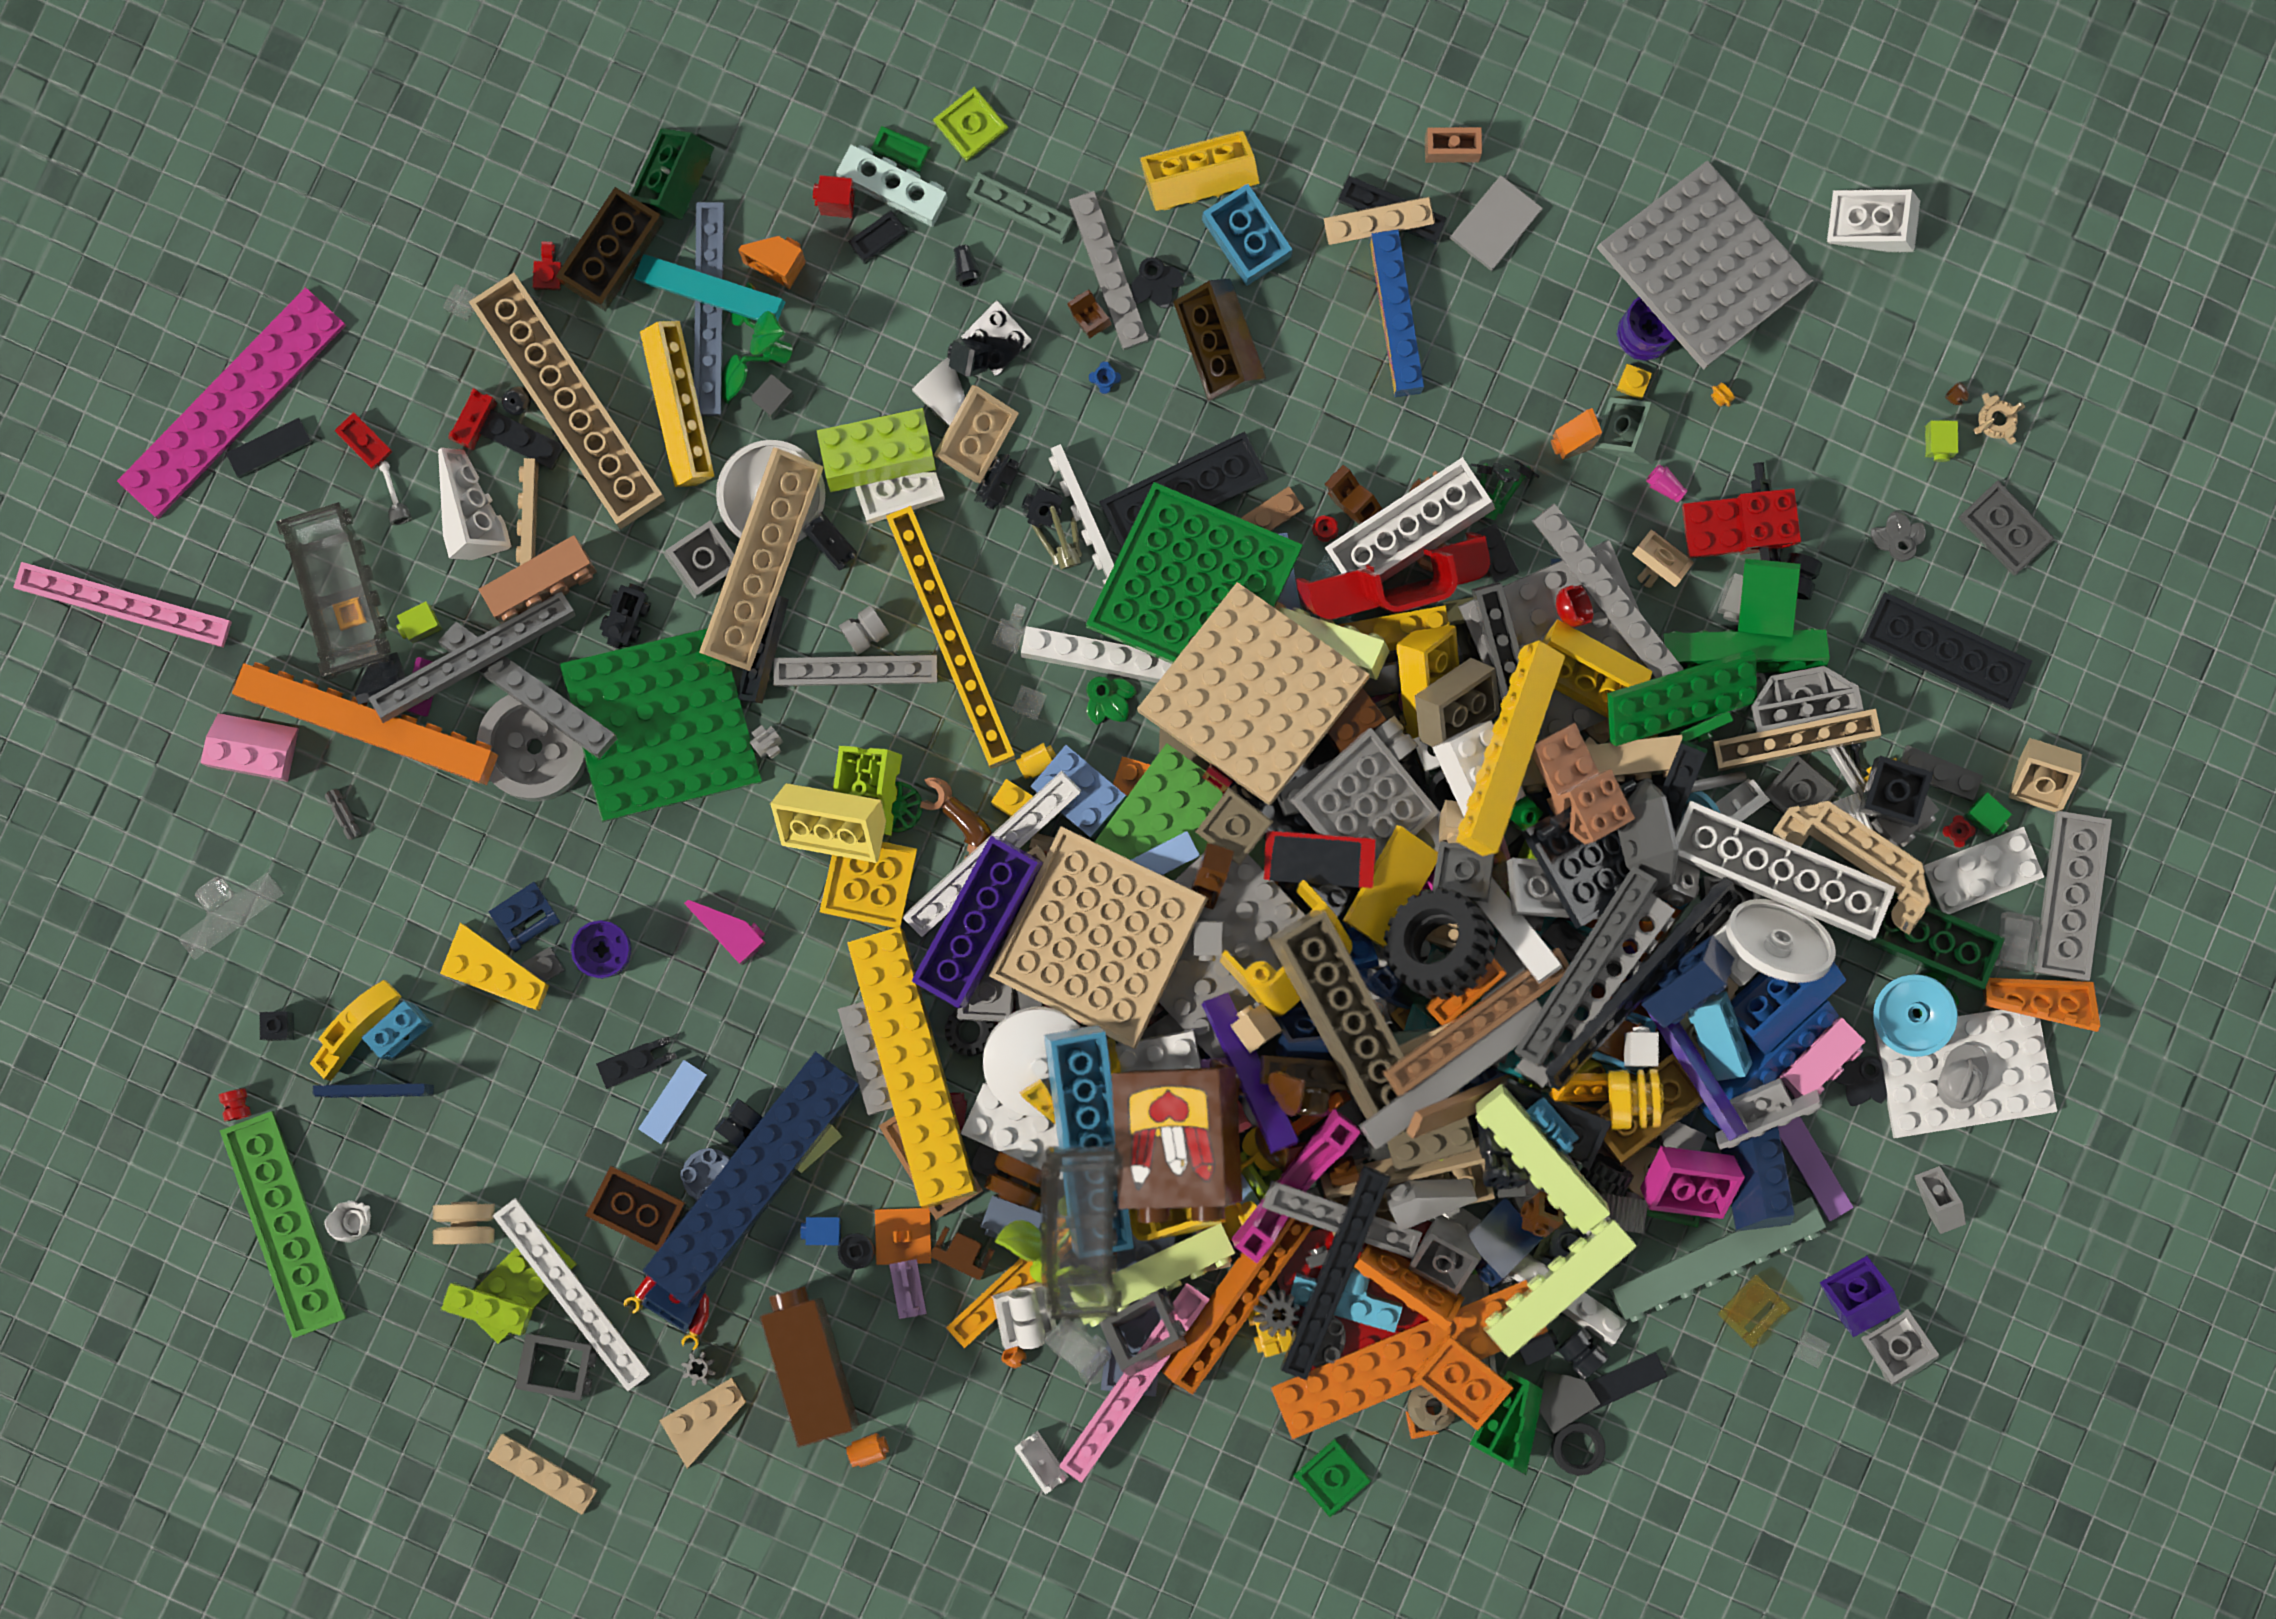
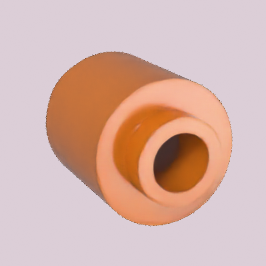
M874 1433L852 1441V1445L846 1446V1451L852 1467L859 1466L862 1468L885 1460L889 1447L884 1436L880 1437L878 1433Z

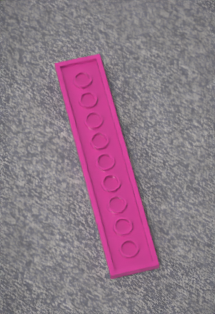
M305 287L117 482L155 518L159 519L346 326L345 323Z

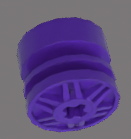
M1640 297L1632 302L1618 323L1617 338L1619 345L1626 354L1637 360L1649 361L1659 358L1665 354L1676 339Z
M603 920L589 922L581 927L573 937L571 945L572 959L578 969L588 976L600 979L613 977L622 972L629 963L632 952L630 939L625 931L616 924ZM601 942H604V945L610 949L609 953H605L603 958H600V954L595 952V947H600Z

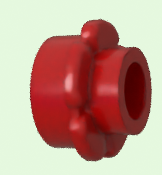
M1325 515L1319 516L1315 520L1316 523L1312 526L1313 534L1322 542L1334 539L1339 532L1336 519ZM1324 526L1328 527L1327 531L1323 530Z

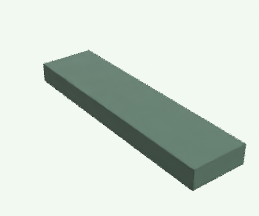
M980 172L977 173L966 195L968 199L1063 244L1074 222L1073 217Z

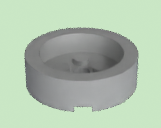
M510 695L496 702L485 714L480 724L477 740L491 745V751L498 754L489 780L510 796L532 802L550 800L570 790L584 773L586 761L582 747ZM531 740H540L542 742V750L538 754H531L528 751V744Z

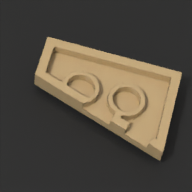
M733 1377L660 1420L687 1469L745 1404L746 1400Z

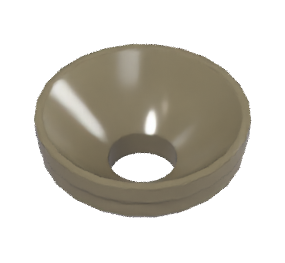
M1422 1385L1415 1387L1411 1391L1407 1402L1408 1414L1414 1424L1426 1431H1440L1449 1426L1455 1419L1456 1413L1441 1402L1442 1410L1440 1413L1430 1415L1426 1411V1402L1436 1397Z

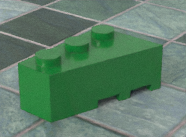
M1507 1371L1504 1380L1513 1389L1482 1426L1476 1430L1469 1445L1527 1476L1543 1389Z

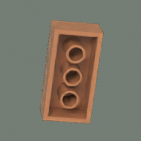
M573 535L478 590L494 618L503 624L560 591L566 595L570 591L568 588L575 584H586L593 579L592 575L597 573L583 546Z

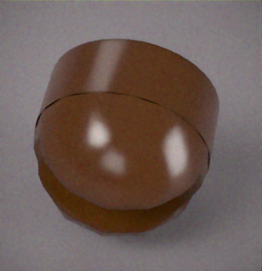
M1958 382L1946 393L1945 398L1953 405H1962L1963 401L1961 398L1967 401L1969 391L1961 382Z

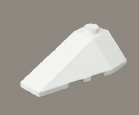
M440 448L438 454L442 529L449 558L474 560L511 548L506 524L502 516H497L490 505L492 499L489 493L484 494L477 482L479 476L465 451Z

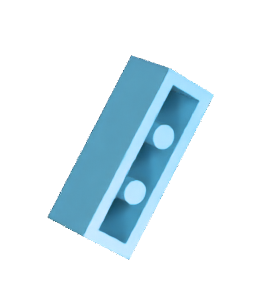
M1727 991L1721 992L1718 995L1713 993L1707 997L1706 1002L1696 1010L1692 1008L1688 1011L1689 1020L1694 1024L1697 1031L1698 1045L1703 1048L1706 1056V1065L1717 1081L1745 1077L1752 1065V1060Z

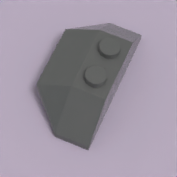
M1645 778L1636 783V790L1624 796L1635 819L1619 827L1618 834L1626 867L1631 870L1634 866L1656 878L1658 884L1653 892H1657L1675 884L1676 876L1674 874L1677 868L1678 846L1666 796L1653 784L1650 778Z

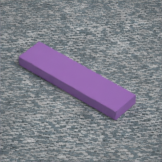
M1800 1116L1792 1119L1791 1122L1784 1126H1778L1782 1144L1827 1220L1832 1221L1853 1208L1851 1202Z

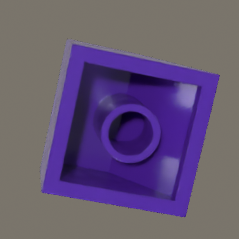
M1868 1256L1819 1282L1840 1321L1853 1338L1901 1311L1893 1288Z

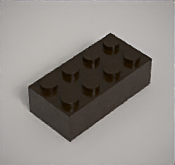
M614 187L556 275L560 284L606 312L664 224L661 215Z

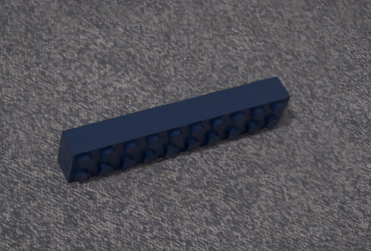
M815 1051L642 1272L689 1308L860 1090L859 1084Z

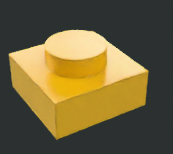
M1626 364L1616 391L1641 400L1652 373Z

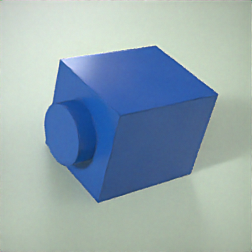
M806 1217V1223H801V1239H806V1245H839L841 1242V1218Z

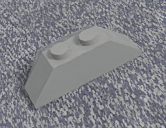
M1825 666L1770 676L1751 706L1757 733L1864 711L1859 686Z

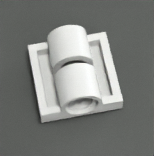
M1037 1282L992 1295L1002 1344L1005 1349L1016 1346L1022 1349L1037 1348L1046 1342L1047 1337L1058 1334L1047 1282Z

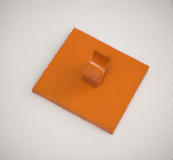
M929 1208L875 1210L876 1265H889L917 1259V1264L931 1263Z

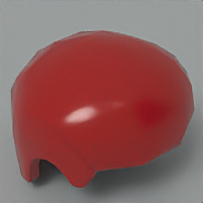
M1571 585L1559 591L1556 597V611L1564 623L1571 627H1578L1592 622V604L1582 586Z

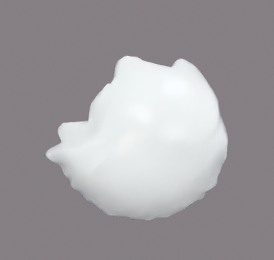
M350 1200L337 1204L333 1212L325 1220V1227L328 1233L334 1239L343 1242H354L363 1238L370 1228V1206L363 1203L357 1204L355 1201Z

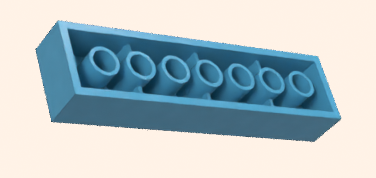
M1097 1025L1045 1034L1044 1041L1072 1250L1079 1258L1132 1249L1133 1240L1129 1210L1118 1208L1112 1080L1105 1031Z

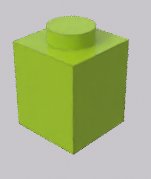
M1931 420L1925 426L1926 458H1934L1935 462H1947L1958 453V421Z
M426 601L397 615L400 623L396 626L403 639L408 638L413 644L442 630L431 605Z

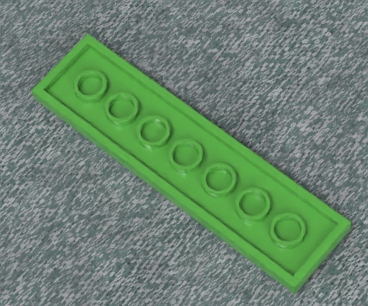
M274 1111L220 1130L292 1338L300 1337L347 1319Z

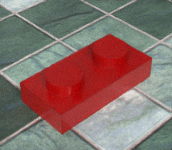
M354 412L334 430L372 470L376 469L393 452Z

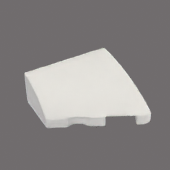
M947 357L928 373L912 391L949 428L965 399V395L957 372L949 367L950 359Z

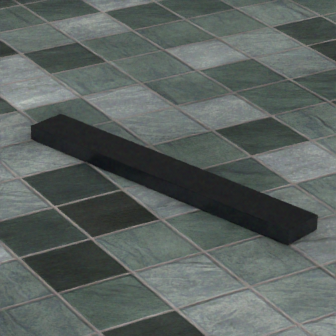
M1365 1165L1363 1166L1281 1364L1280 1370L1282 1372L1307 1380L1391 1176L1389 1174Z

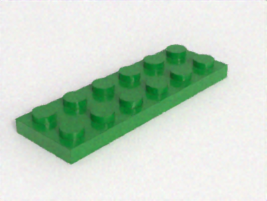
M1747 650L1607 693L1610 743L1614 746L1623 745L1753 704L1757 698L1756 653Z

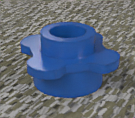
M1102 362L1095 372L1089 374V381L1095 383L1102 394H1107L1115 383L1121 381V375L1115 372L1108 362ZM1104 375L1107 376V380H1103L1102 377Z

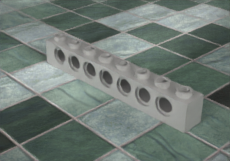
M1651 893L1606 964H1617L1621 969V974L1616 977L1610 976L1606 971L1605 965L1593 984L1599 985L1604 989V997L1600 999L1593 998L1589 990L1579 1006L1586 1009L1588 1018L1584 1021H1579L1573 1015L1565 1029L1571 1033V1040L1575 1039L1582 1032L1589 1020L1594 1019L1610 997H1614L1617 994L1627 974L1633 976L1642 964L1638 961L1644 952L1648 955L1652 952L1658 943L1654 938L1659 931L1662 930L1666 933L1675 921L1671 917L1675 910ZM1643 919L1650 920L1654 927L1653 931L1643 932L1639 927V921ZM1626 941L1635 943L1637 952L1632 955L1625 953L1622 947L1623 943ZM1557 1040L1550 1051L1554 1054L1555 1059L1566 1049L1568 1043H1562ZM1523 1058L1515 1068L1516 1072L1542 1090L1545 1085L1551 1087L1545 1073L1548 1065L1542 1064L1539 1068Z

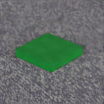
M1335 1438L1293 1474L1329 1517L1333 1516L1371 1482L1370 1478Z

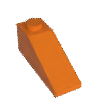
M1593 408L1584 411L1554 432V439L1551 440V444L1555 454H1560L1562 460L1593 449L1602 435V430Z

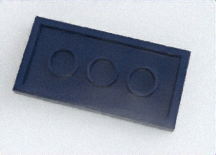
M313 1085L314 1097L322 1098L434 1095V1085Z

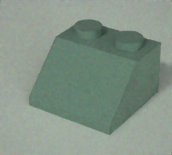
M1610 397L1600 425L1602 435L1594 448L1631 462L1652 465L1670 414L1652 402Z

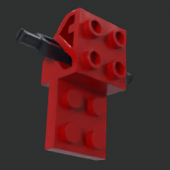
M1757 462L1753 464L1755 480L1751 481L1752 493L1740 494L1737 498L1684 503L1682 511L1688 559L1740 553V555L1760 553L1761 560L1781 562L1779 549L1798 545L1801 542L1795 489L1772 491L1771 480L1766 479L1765 463Z

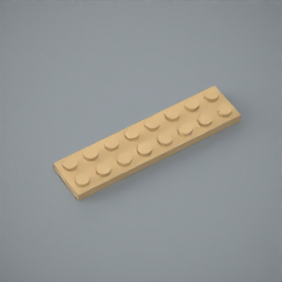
M773 447L699 653L748 671L751 670L823 471V466Z

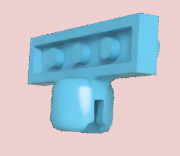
M1353 1267L1334 1315L1395 1333L1403 1304L1370 1295L1367 1292L1370 1278L1363 1276L1357 1268ZM1296 1273L1290 1292L1295 1297L1293 1303L1306 1306L1317 1279Z

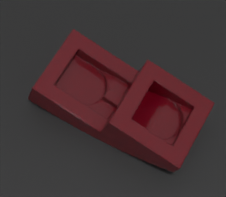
M1212 764L1202 776V778L1223 793L1226 792L1234 781Z

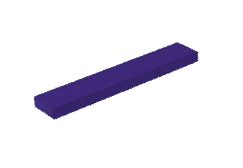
M1227 992L1203 1001L1201 1005L1230 1066H1236V1074L1241 1082L1240 1088L1271 1153L1296 1144L1298 1139L1286 1113L1282 1111L1278 1101L1275 1100V1096L1270 1091L1269 1084H1259L1261 1061L1256 1050L1249 1053L1231 1027L1232 1024L1239 1020L1229 993Z

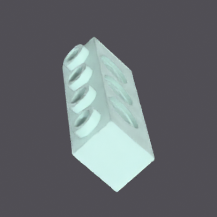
M850 145L836 171L837 177L852 178L854 188L931 227L934 226L947 201V193L944 191L945 188L933 181L927 183L921 180V176L912 170L907 169L903 171L897 168V164L888 158L883 157L881 160L873 156V152L864 146L859 145L857 148ZM866 167H874L877 170L870 177L862 174ZM890 179L900 181V185L894 189L888 188L886 183ZM914 191L924 193V197L918 201L912 200L910 195Z

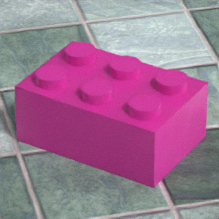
M1661 1146L1640 1189L1650 1210L1723 1219L1745 1177L1735 1157L1732 1155Z

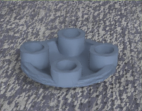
M712 1148L701 1149L690 1155L680 1173L687 1193L698 1201L728 1163L730 1157L722 1151Z

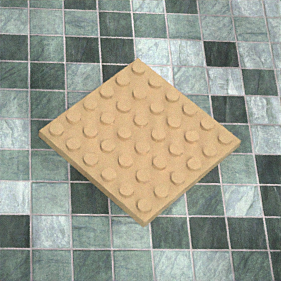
M1237 582L1139 705L1137 710L1144 717L1270 806L1370 676L1366 671Z
M1060 827L989 976L1089 1027L1098 1025L1105 1031L1107 1036L1136 1049L1208 898L1064 827Z

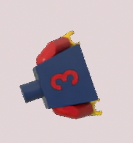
M647 1276L636 1289L635 1296L629 1297L624 1301V1306H628L631 1300L636 1302V1309L632 1313L639 1312L644 1306L686 1333L689 1329L690 1332L682 1339V1346H684L687 1338H692L695 1341L692 1350H695L699 1345L700 1339L698 1335L702 1334L709 1318V1297L705 1294L707 1286L688 1308Z

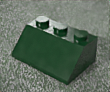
M661 128L630 196L662 216L682 220L688 211L689 203L695 190L699 187L701 176L711 160L714 147L691 132Z

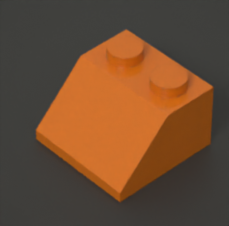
M775 236L744 244L739 248L744 264L788 289L791 288L806 263L803 251L800 248L801 245L790 237L783 239L780 236Z

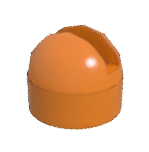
M1016 1346L1005 1349L1001 1359L1009 1367L1018 1368L1022 1366L1020 1362L1026 1360V1353L1022 1348Z

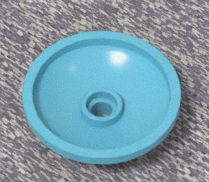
M1909 974L1894 979L1883 988L1876 999L1873 1018L1878 1035L1889 1048L1902 1055L1922 1057L1937 1052L1949 1042L1956 1029L1958 1014L1953 996L1942 983L1929 976ZM1919 1008L1922 1011V1016L1919 1018L1915 1017L1912 1013L1913 1009Z

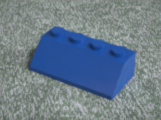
M1834 961L1829 971L1823 977L1810 982L1784 981L1761 972L1730 1002L1741 1032L1751 1043L1767 1055L1847 980Z

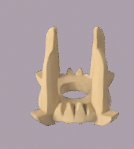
M1988 393L1982 395L1985 406L1979 413L1980 426L1973 431L1976 435L1984 432L1989 437L1995 439L2005 438L2009 444L2015 443L2016 440L2013 435L2017 431V412L2025 408L2023 402L2012 406L2008 402L1999 400L2000 397L1998 395L1990 397ZM1999 411L2005 414L2006 423L2004 425L1997 426L1993 423L1995 420L1992 418L1994 412Z

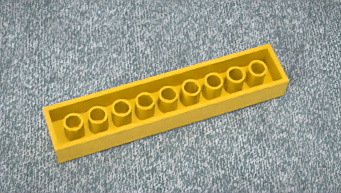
M900 927L847 942L920 1207L927 1209L978 1194L919 985L912 982L916 971L905 932Z

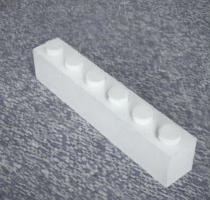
M1028 626L1025 629L1021 649V657L1154 683H1158L1172 665L1128 645Z

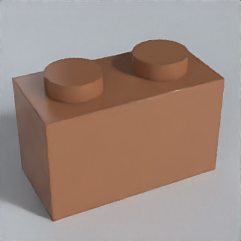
M1481 127L1427 128L1425 135V163L1479 162L1482 155Z

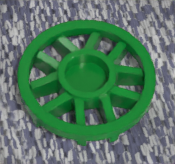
M895 782V786H898V796L896 801L892 803L891 810L894 816L892 832L895 833L905 832L913 828L920 820L923 808L920 807L922 798L919 792L905 782ZM903 787L911 790V792L903 796ZM915 795L917 801L908 804L907 799ZM918 806L915 816L909 809ZM906 814L914 819L909 824L903 818ZM898 819L904 825L901 828H894Z

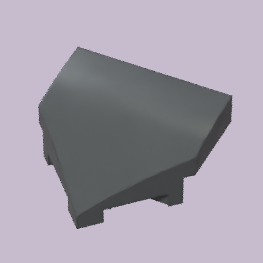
M1550 1371L1544 1372L1541 1388L1543 1389L1539 1412L1553 1434L1600 1405L1585 1380Z

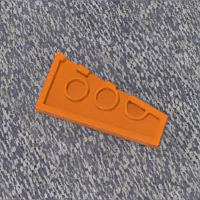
M1989 978L1986 988L1983 989L1985 1006L2091 1031H2099L2100 1019L2093 982Z

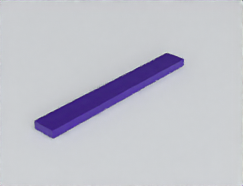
M1631 945L1623 947L1625 953L1635 954ZM1629 974L1626 976L1627 981L1632 977ZM1648 1012L1727 1139L1732 1141L1749 1132L1680 1022L1677 1024L1672 1022L1663 1028Z

